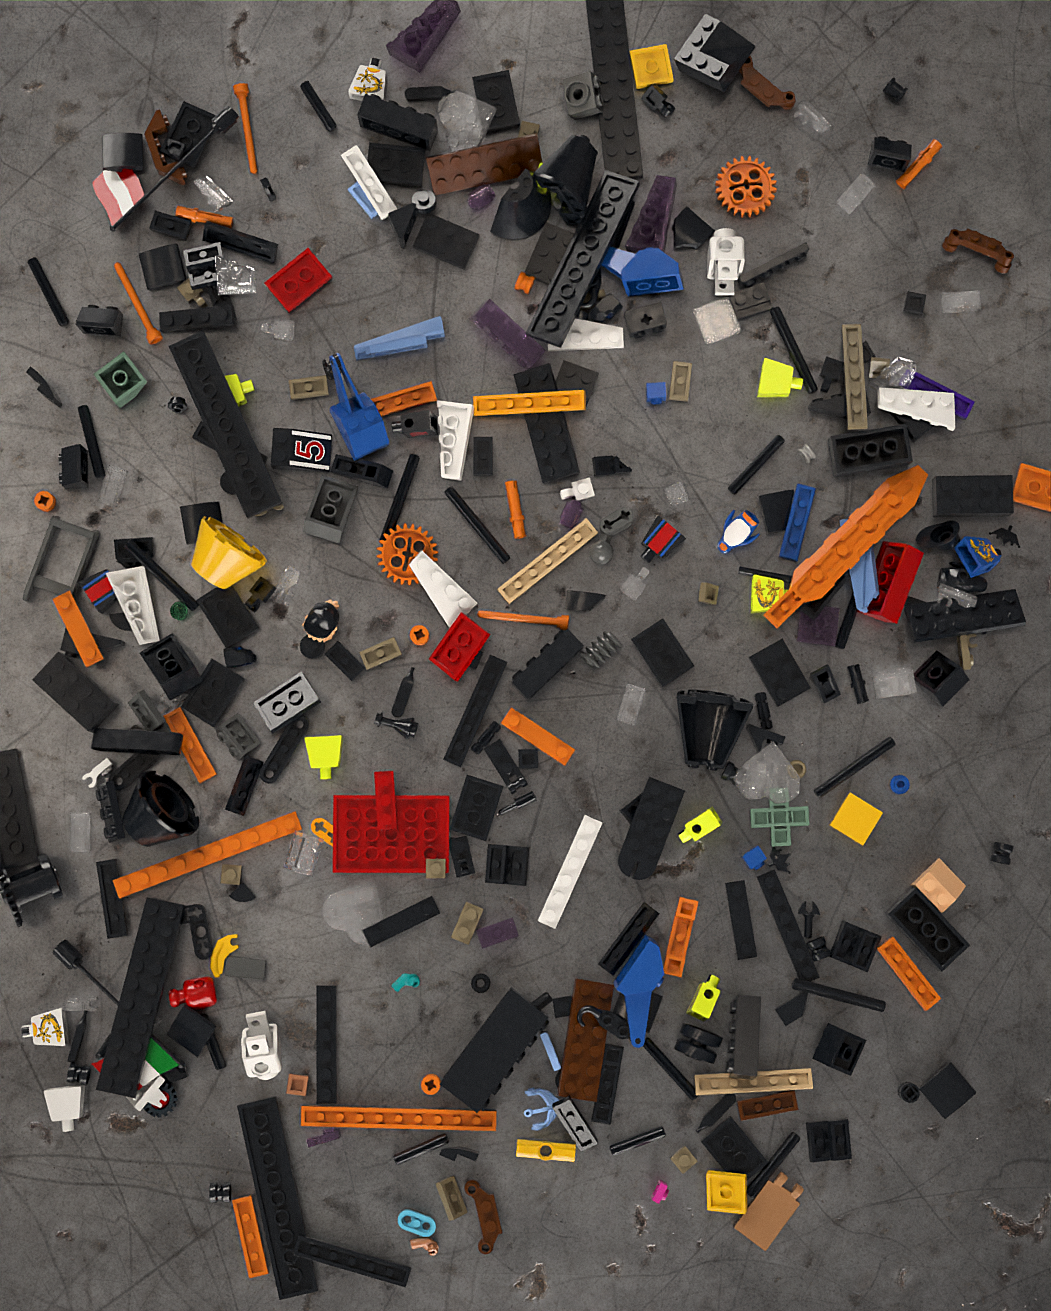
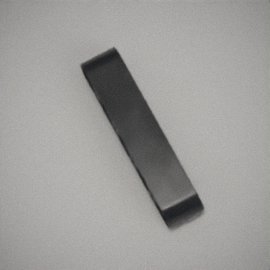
M95 728L91 749L105 752L178 756L181 754L183 735L175 732Z

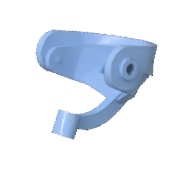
M528 1088V1090L524 1091L527 1096L540 1095L547 1107L534 1110L528 1108L524 1112L526 1117H531L533 1114L548 1111L546 1121L533 1124L531 1130L539 1131L548 1127L556 1118L557 1114L553 1110L552 1104L559 1101V1099L546 1089Z

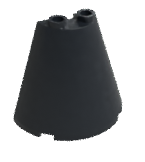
M571 135L533 174L541 188L557 189L568 206L561 207L559 211L560 216L567 225L578 224L585 217L596 157L598 155V151L589 143L590 139L585 135Z
M525 169L517 179L519 186L515 189L509 188L503 195L490 230L491 233L507 240L525 239L536 234L545 225L551 212V193L549 188L540 187L533 176L534 172Z
M688 689V693H684L685 691L683 690L678 691L676 698L685 764H688L687 766L690 768H699V765H706V769L717 771L718 768L724 769L754 704L744 698H740V701H738L734 695L696 689Z

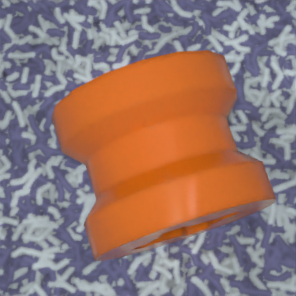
M521 271L514 289H521L525 294L529 295L536 277H529L525 272Z
M41 491L36 494L34 503L40 510L50 512L56 506V499L49 492Z
M417 625L411 629L410 638L414 644L424 645L428 642L430 635L426 627Z
M427 1074L421 1082L423 1092L428 1095L436 1094L441 1087L440 1078L435 1074Z

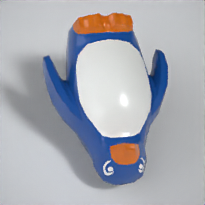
M735 510L728 515L724 523L723 535L717 544L720 552L726 554L738 546L752 543L759 537L760 533L750 537L759 524V520L754 513L745 510L733 520L732 517Z

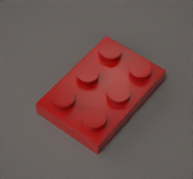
M307 248L264 282V284L285 310L290 313L331 280L332 276L311 250Z
M461 612L429 657V660L452 679L459 681L491 634Z

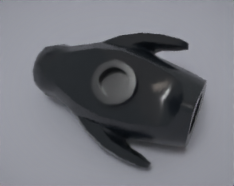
M949 562L955 568L940 569L937 588L951 591L945 593L947 597L958 598L971 592H983L987 589V580L979 575L970 577L966 568L961 563Z

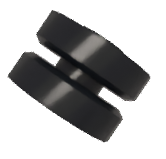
M683 1023L680 1033L690 1040L677 1039L674 1049L695 1060L714 1064L717 1054L715 1051L707 1048V1046L719 1048L723 1037L702 1028Z

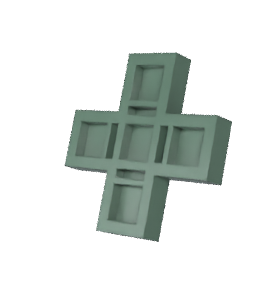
M788 788L768 789L769 808L750 809L751 828L770 827L771 847L791 846L790 826H809V807H789Z

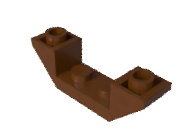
M159 109L156 110L144 135L156 170L160 175L165 176L178 161L167 165L164 154L160 155L158 148H161L158 136L168 133L167 126L170 124L167 115H163ZM184 166L179 167L168 179L182 186L186 185L184 178L187 177Z

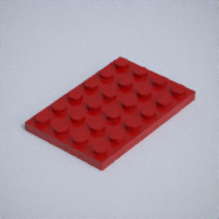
M333 795V873H426V859H446L445 873H449V795H395L397 829L377 830L375 795Z

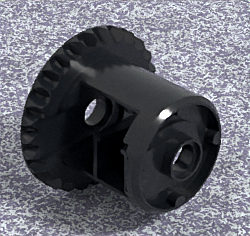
M46 853L37 855L40 865L8 877L6 870L2 869L0 865V893L4 903H8L17 927L22 926L23 923L20 915L23 912L20 905L49 893L52 894L54 900L63 897L59 884L61 882L60 877Z

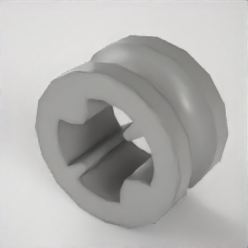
M805 444L803 449L798 450V453L806 463H810V459H815L816 455Z

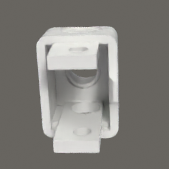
M729 228L716 230L709 242L707 278L715 279V295H734V280H737L742 275L744 267V239L736 236V231ZM724 284L726 288L722 289L719 285Z
M266 1011L246 1014L249 1028H245L242 1031L241 1038L242 1059L248 1077H258L262 1080L271 1079L282 1069L281 1040L277 1025L268 1023Z

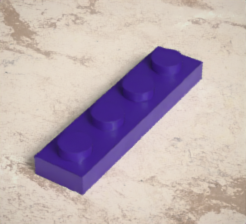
M908 367L898 383V386L908 390L954 393L955 415L964 420L968 417L975 401Z

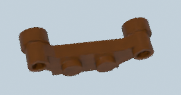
M749 56L746 60L748 64L744 63L739 70L742 73L743 79L741 85L768 108L771 105H780L784 110L792 109L796 102L795 94L792 91L782 92L753 68L752 57Z
M968 228L965 231L952 229L942 243L943 249L948 252H954L958 245H962L996 259L997 262L994 267L1003 274L1008 273L1014 258V254L1001 245L1002 242Z
M470 1179L465 1183L464 1190L467 1195L475 1200L483 1238L478 1242V1249L482 1254L486 1255L492 1252L498 1235L503 1232L494 1193H487L480 1187L477 1180ZM474 1186L476 1190L472 1192L468 1188ZM486 1244L489 1246V1249L485 1250L482 1246Z

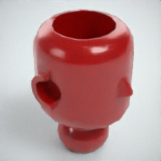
M209 976L185 980L183 989H171L168 991L171 1007H178L180 1004L186 1003L193 1010L212 1007L217 1003L214 980Z

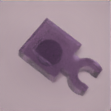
M329 1127L322 1130V1134L308 1138L306 1140L308 1148L339 1139L341 1137L340 1129L334 1130V1127Z

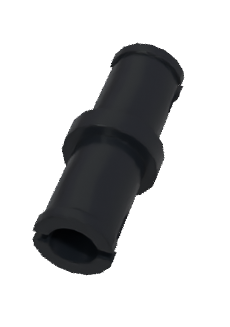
M859 664L847 667L852 682L850 685L854 689L857 704L869 701L865 689L866 681L862 678Z

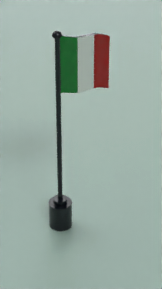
M68 940L60 942L53 950V955L69 970L79 968L118 1006L119 1001L81 965L83 963V955ZM153 1034L138 1091L161 1074L176 1067L183 1068L185 1065L184 1061L181 1062ZM104 1059L92 1063L99 1072H101Z

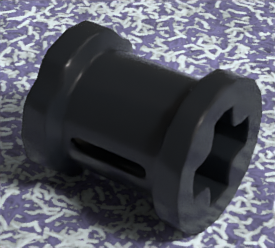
M893 77L883 89V92H888L898 103L908 88H903Z

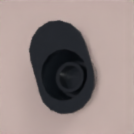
M950 520L925 527L917 534L916 542L923 548L937 547L942 551L950 550L961 541L958 534L960 530L959 523Z

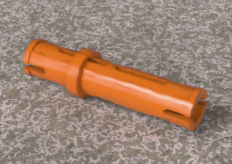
M933 139L924 151L921 150L917 159L896 180V183L905 189L923 167L932 161L933 156L942 148L941 143Z
M179 205L176 208V217L191 220L193 223H206L209 221L232 229L233 217L201 211L199 208L192 209Z
M517 481L505 482L511 515L509 519L512 523L514 539H517V537L518 539L525 538L526 533L523 522L525 518L521 511Z

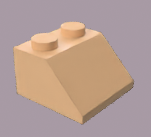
M940 858L911 884L913 887H917L940 913H943L966 887Z

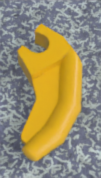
M238 934L227 935L217 941L210 956V969L215 978L220 977V974L223 973L225 958L239 948V945H232L231 943L233 938H238Z

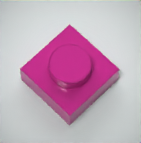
M659 1180L651 1196L652 1201L659 1204L661 1200L664 1201L669 1193L667 1183Z

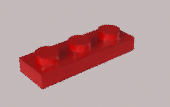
M394 771L374 772L377 830L397 829Z

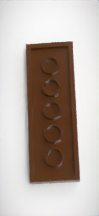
M537 134L426 157L435 195L515 179L525 169L535 172L539 164L543 163Z
M575 979L557 1096L567 1097L570 1095L573 1099L597 1102L607 1030L601 1027L594 1015L589 1012L584 1013L582 1016V1021L585 1023V1026L582 1027L577 1021V1014L582 1007L589 1005L610 1011L614 985Z

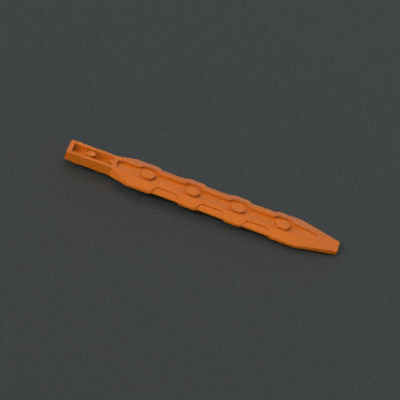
M917 465L887 478L873 492L874 494L860 508H857L848 517L849 519L835 533H832L810 558H806L794 570L789 590L763 616L772 625L779 628L803 603L821 599L835 585L834 583L848 569H851L860 560V557L873 544H876L885 535V532L916 504L928 474Z

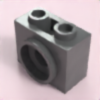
M589 71L563 79L564 98L567 104L568 116L577 120L603 112L602 105H604V101L599 92L601 83L598 76ZM583 93V97L579 100V95Z

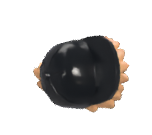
M330 599L326 602L317 603L312 607L302 624L309 638L312 637L313 640L317 639L319 642L332 639V636L337 631L339 622L338 601Z

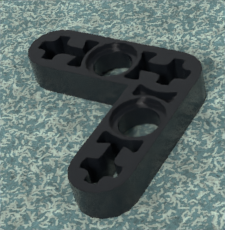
M201 904L185 906V909L188 908V912L195 911V907L198 910H202L199 918L196 915L189 916V921H187V912L184 910L181 925L190 924L194 952L197 958L201 960L208 959L212 954L213 945L206 908ZM198 926H202L206 930V934L203 937H198L195 933ZM207 938L208 942H204V947L208 948L209 952L204 956L203 953H199V950L202 949V944H197V940Z

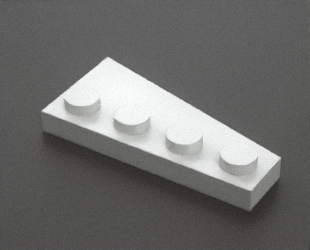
M575 318L562 347L559 348L548 344V351L624 348L623 328Z
M879 387L877 391L878 408L899 415L906 414L912 416V419L929 421L930 424L935 426L942 425L947 427L948 430L953 431L955 429L954 393Z
M437 400L439 410L438 424L440 427L439 443H441V477L462 481L474 406Z
M420 551L408 564L449 629L461 612L467 615L477 604L468 593L423 551Z
M140 566L106 573L139 645L160 641L145 567Z

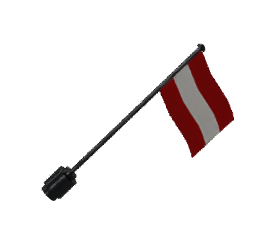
M230 106L223 108L211 120L213 123L211 127L213 129L146 194L133 170L123 169L122 172L104 170L92 184L96 196L107 211L111 222L110 230L115 232V229L215 132L225 134L237 123L238 114Z

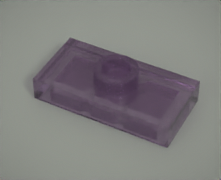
M513 917L476 930L482 949L519 936Z

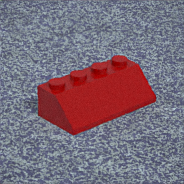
M883 541L875 561L879 595L876 599H872L867 607V613L859 610L857 612L883 622L897 624L924 553L909 544Z

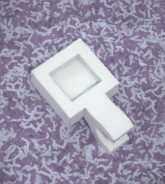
M590 477L571 482L572 488L560 491L562 500L575 496L577 502L595 496Z
M106 758L93 768L90 773L85 774L82 779L86 780L91 777L93 782L89 785V788H93L97 785L99 776L103 775L105 777L113 771L112 767L115 763L111 758Z

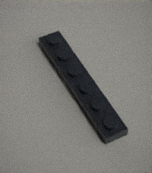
M489 655L443 760L461 768L508 662Z
M775 869L756 876L798 979L811 982L820 978Z
M317 985L316 1104H336L337 990L336 985Z
M298 1234L292 1253L295 1256L405 1288L411 1272V1267L300 1234Z

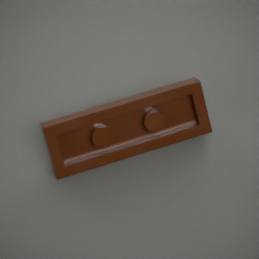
M795 1090L737 1100L741 1121L799 1110Z

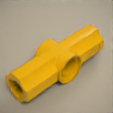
M517 1139L516 1157L574 1162L576 1144L550 1142L548 1140ZM543 1146H549L551 1153L543 1155L540 1149Z

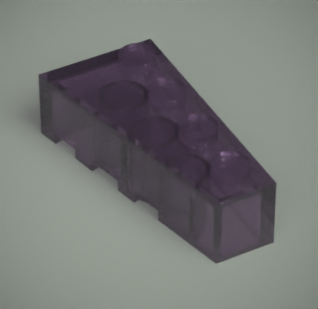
M434 0L424 9L425 12L412 20L411 25L398 33V37L386 45L389 55L420 73L460 14L461 10L457 1Z
M656 176L637 222L634 224L631 235L625 244L627 252L637 253L639 250L652 247L659 248L665 253L677 188L675 177Z
M491 299L484 301L469 318L492 341L502 346L504 352L517 359L516 362L522 368H531L546 351Z

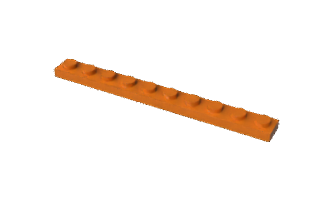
M294 811L113 880L120 899L300 831L302 827L297 813Z
M301 1106V1126L496 1131L497 1110H479L476 1113L473 1110Z

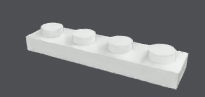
M357 145L343 153L341 156L380 218L384 220L388 217L389 212L397 210L395 204Z

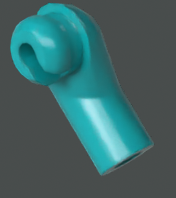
M403 973L391 987L396 992L404 985L418 987L420 979L416 974Z

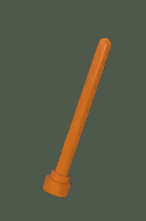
M239 83L233 86L234 95L239 98L250 172L255 174L257 172V164L246 100L249 88L248 84Z
M116 262L114 268L147 330L146 339L150 345L160 342L163 336L159 330L153 327L121 263Z
M483 610L477 613L479 618L555 625L560 630H567L569 624V615L552 618Z

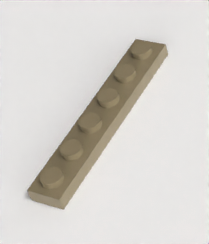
M861 324L842 325L848 430L867 429Z

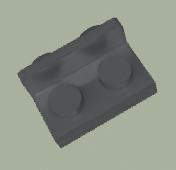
M144 690L138 692L128 702L129 706L146 731H156L162 728L165 720Z
M238 713L222 723L216 730L218 739L227 745L230 754L237 758L238 761L261 744Z

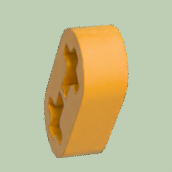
M322 818L314 819L311 823L312 832L333 846L332 838L327 835L329 832L333 834V825ZM322 821L324 823L323 827L327 829L326 833L322 830L317 832L315 823H321Z

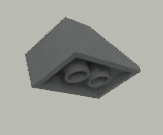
M322 475L306 515L303 532L340 543L358 486Z

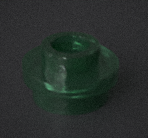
M182 601L175 602L170 608L171 616L177 620L186 619L188 609L185 603Z

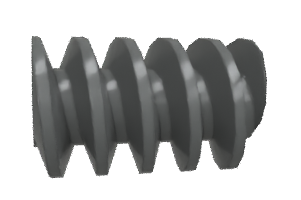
M604 631V638L598 636V643L595 641L591 642L593 648L586 646L587 653L580 652L581 658L592 670L593 665L598 668L600 667L599 660L603 663L606 662L604 659L605 655L609 658L611 657L610 650L615 653L617 652L616 645L621 648L623 647L611 632Z

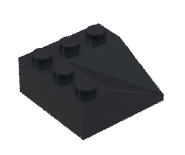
M705 14L675 56L674 61L680 72L725 92L755 49V45L720 20Z

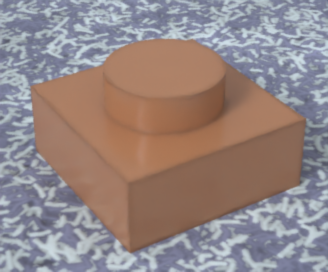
M289 1073L286 1094L306 1096L309 1076Z

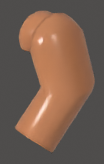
M419 1237L410 1240L412 1250L423 1247L428 1251L429 1255L433 1256L438 1253L439 1246L430 1237Z

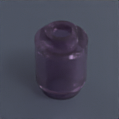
M489 184L481 185L468 194L467 203L472 209L479 210L492 202L496 195Z
M573 499L571 502L566 501L559 516V523L573 529L584 510L581 507L582 504Z

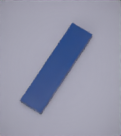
M799 483L796 486L779 553L780 558L798 561L816 491L814 487Z

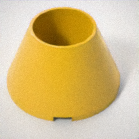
M205 516L202 518L191 566L207 581L219 588L227 589L267 563L266 557L254 545L252 547L244 541L245 538L216 519L209 517L208 520H205Z

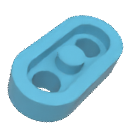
M411 1209L401 1211L398 1216L399 1226L406 1231L423 1237H429L435 1232L436 1222L430 1216ZM410 1216L412 1220L410 1222H406L404 1220V1217ZM423 1223H429L430 1227L428 1229L423 1228Z

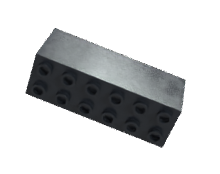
M511 987L442 1078L440 1085L476 1113L479 1110L484 1111L490 1103V1095L497 1094L502 1087L500 1083L502 1079H508L514 1071L512 1067L514 1063L517 1062L519 1064L525 1056L526 1052L524 1050L526 1047L529 1046L531 1048L535 1043L537 1032L539 1030L543 1032L549 1024L547 1020L549 1018L548 1014Z

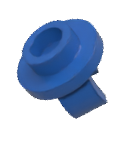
M896 775L890 781V788L896 794H904L909 789V780L903 775Z

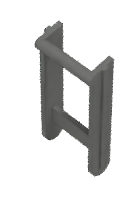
M52 516L25 587L23 600L29 601L34 586L58 595L70 590L75 599L80 586L79 581L84 576L100 533L99 530L90 531L62 521L59 516ZM57 527L89 538L71 587L39 576Z

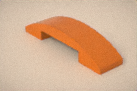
M679 897L663 965L664 974L682 977L685 956L699 901Z

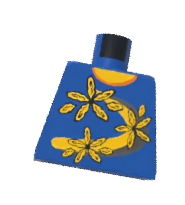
M965 536L954 547L970 577L991 571L1000 562L1002 555L999 549H994L987 538Z

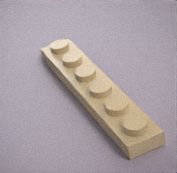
M586 518L497 589L498 592L510 605L594 538L598 531Z
M811 1068L757 1071V1077L753 1080L729 1078L730 1073L694 1075L696 1096L813 1089Z

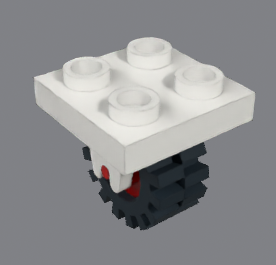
M162 1075L137 1091L136 1099L126 1097L137 1110L141 1111L144 1108L148 1114L153 1117L156 1115L158 1118L162 1114L167 1116L168 1111L172 1112V1107L177 1105L175 1101H178L176 1091Z

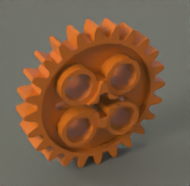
M741 156L739 162L736 158H733V164L727 162V168H721L723 174L717 175L719 180L715 183L718 186L715 193H720L717 200H723L721 206L727 205V212L733 209L734 216L740 212L741 218H743L744 213H747L748 217L751 218L752 212L758 216L759 209L764 212L766 209L765 205L770 207V200H774L775 197L772 193H776L777 188L772 186L776 185L777 181L771 180L775 174L768 173L771 167L764 168V161L758 164V158L753 162L751 161V156L748 157L747 161ZM751 173L757 174V175H758V179H756V180L751 179V178L749 177V174H751ZM737 176L740 181L733 182L730 177ZM743 184H746V186L749 187V189H745ZM752 192H759L761 197L755 198ZM740 194L743 199L735 200L733 195Z
M404 523L403 529L396 525V531L390 528V535L383 534L386 539L385 541L379 540V543L383 546L376 548V550L381 552L376 558H381L382 560L378 565L384 566L381 572H388L386 578L393 576L394 583L397 579H400V585H403L405 580H407L408 585H411L412 580L416 584L419 583V580L408 565L419 554L413 548L415 542H421L423 545L422 551L434 562L438 561L437 558L433 557L434 554L438 553V551L433 550V547L437 544L430 543L433 536L427 538L428 531L421 533V526L415 530L414 524H411L410 528H408L407 524ZM396 538L404 540L403 548L395 546ZM408 538H411L409 553L412 554V557H408L406 571H403L405 555H402V552L407 550ZM393 557L400 558L401 564L399 567H394L391 564Z

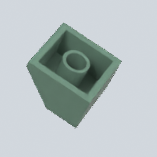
M122 352L94 373V376L119 408L134 399L147 383L125 352Z

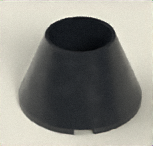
M146 771L139 777L122 817L123 825L128 834L137 843L146 847L190 836L199 827V816H195L193 811L195 805L189 795L173 779L165 774L163 776L155 774L156 771Z

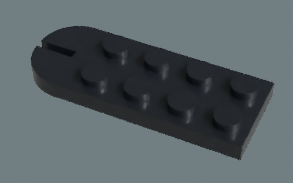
M651 777L648 778L618 856V865L624 875L630 877L635 861L639 862L632 879L643 880L654 873L685 790Z

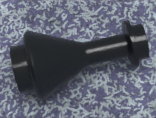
M382 712L381 714L377 713L374 721L377 727L380 724L393 727L406 740L409 737L414 738L418 728V723L414 722V718L393 720L383 717Z

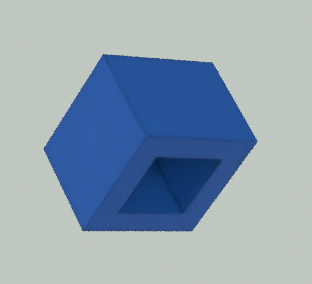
M665 382L646 383V402L661 404L662 401L666 400Z
M755 846L741 856L749 869L754 868L755 870L765 865L764 860L767 859L759 846Z

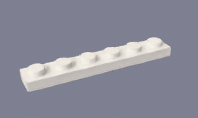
M587 815L584 816L540 914L539 922L556 929L602 822Z

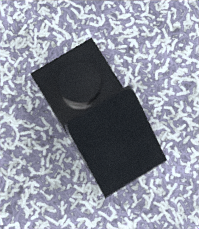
M828 664L810 674L809 679L815 685L824 704L841 695Z
M748 724L746 727L757 753L760 752L764 739L767 740V744L776 747L778 744L782 745L784 743L785 736Z

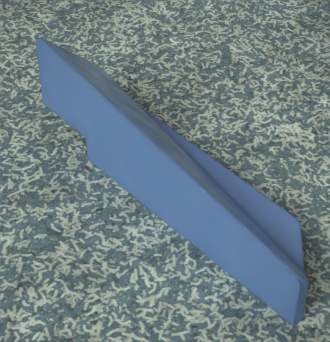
M438 316L354 345L356 360L428 348L426 340L445 337L442 318Z
M841 519L840 526H842L848 519ZM873 545L849 569L856 607L863 613L868 612V605L873 598L876 599L879 595Z

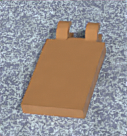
M781 1171L773 1182L768 1180L748 1205L747 1213L742 1214L733 1226L765 1252L800 1205V1202L796 1199L804 1191L803 1187L797 1183L790 1192L782 1185L787 1181L788 1177Z

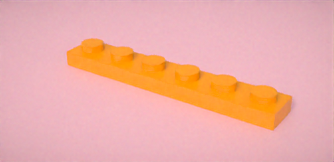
M573 390L473 396V415L488 416L586 410V391Z

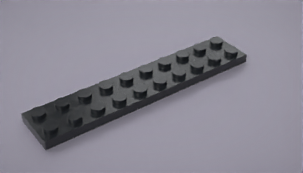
M586 0L593 73L600 79L601 87H599V92L604 101V105H602L603 112L598 113L604 172L607 170L632 179L643 178L624 0Z
M605 170L587 206L585 217L579 223L526 331L528 337L559 348L562 347L640 186L638 180Z
M202 330L170 345L169 349L247 519L283 503L205 332Z
M146 898L96 1087L98 1091L136 1099L185 906L182 904Z
M274 1096L237 1105L279 1300L317 1292L319 1289L312 1260L292 1254L298 1234L307 1236L277 1098Z

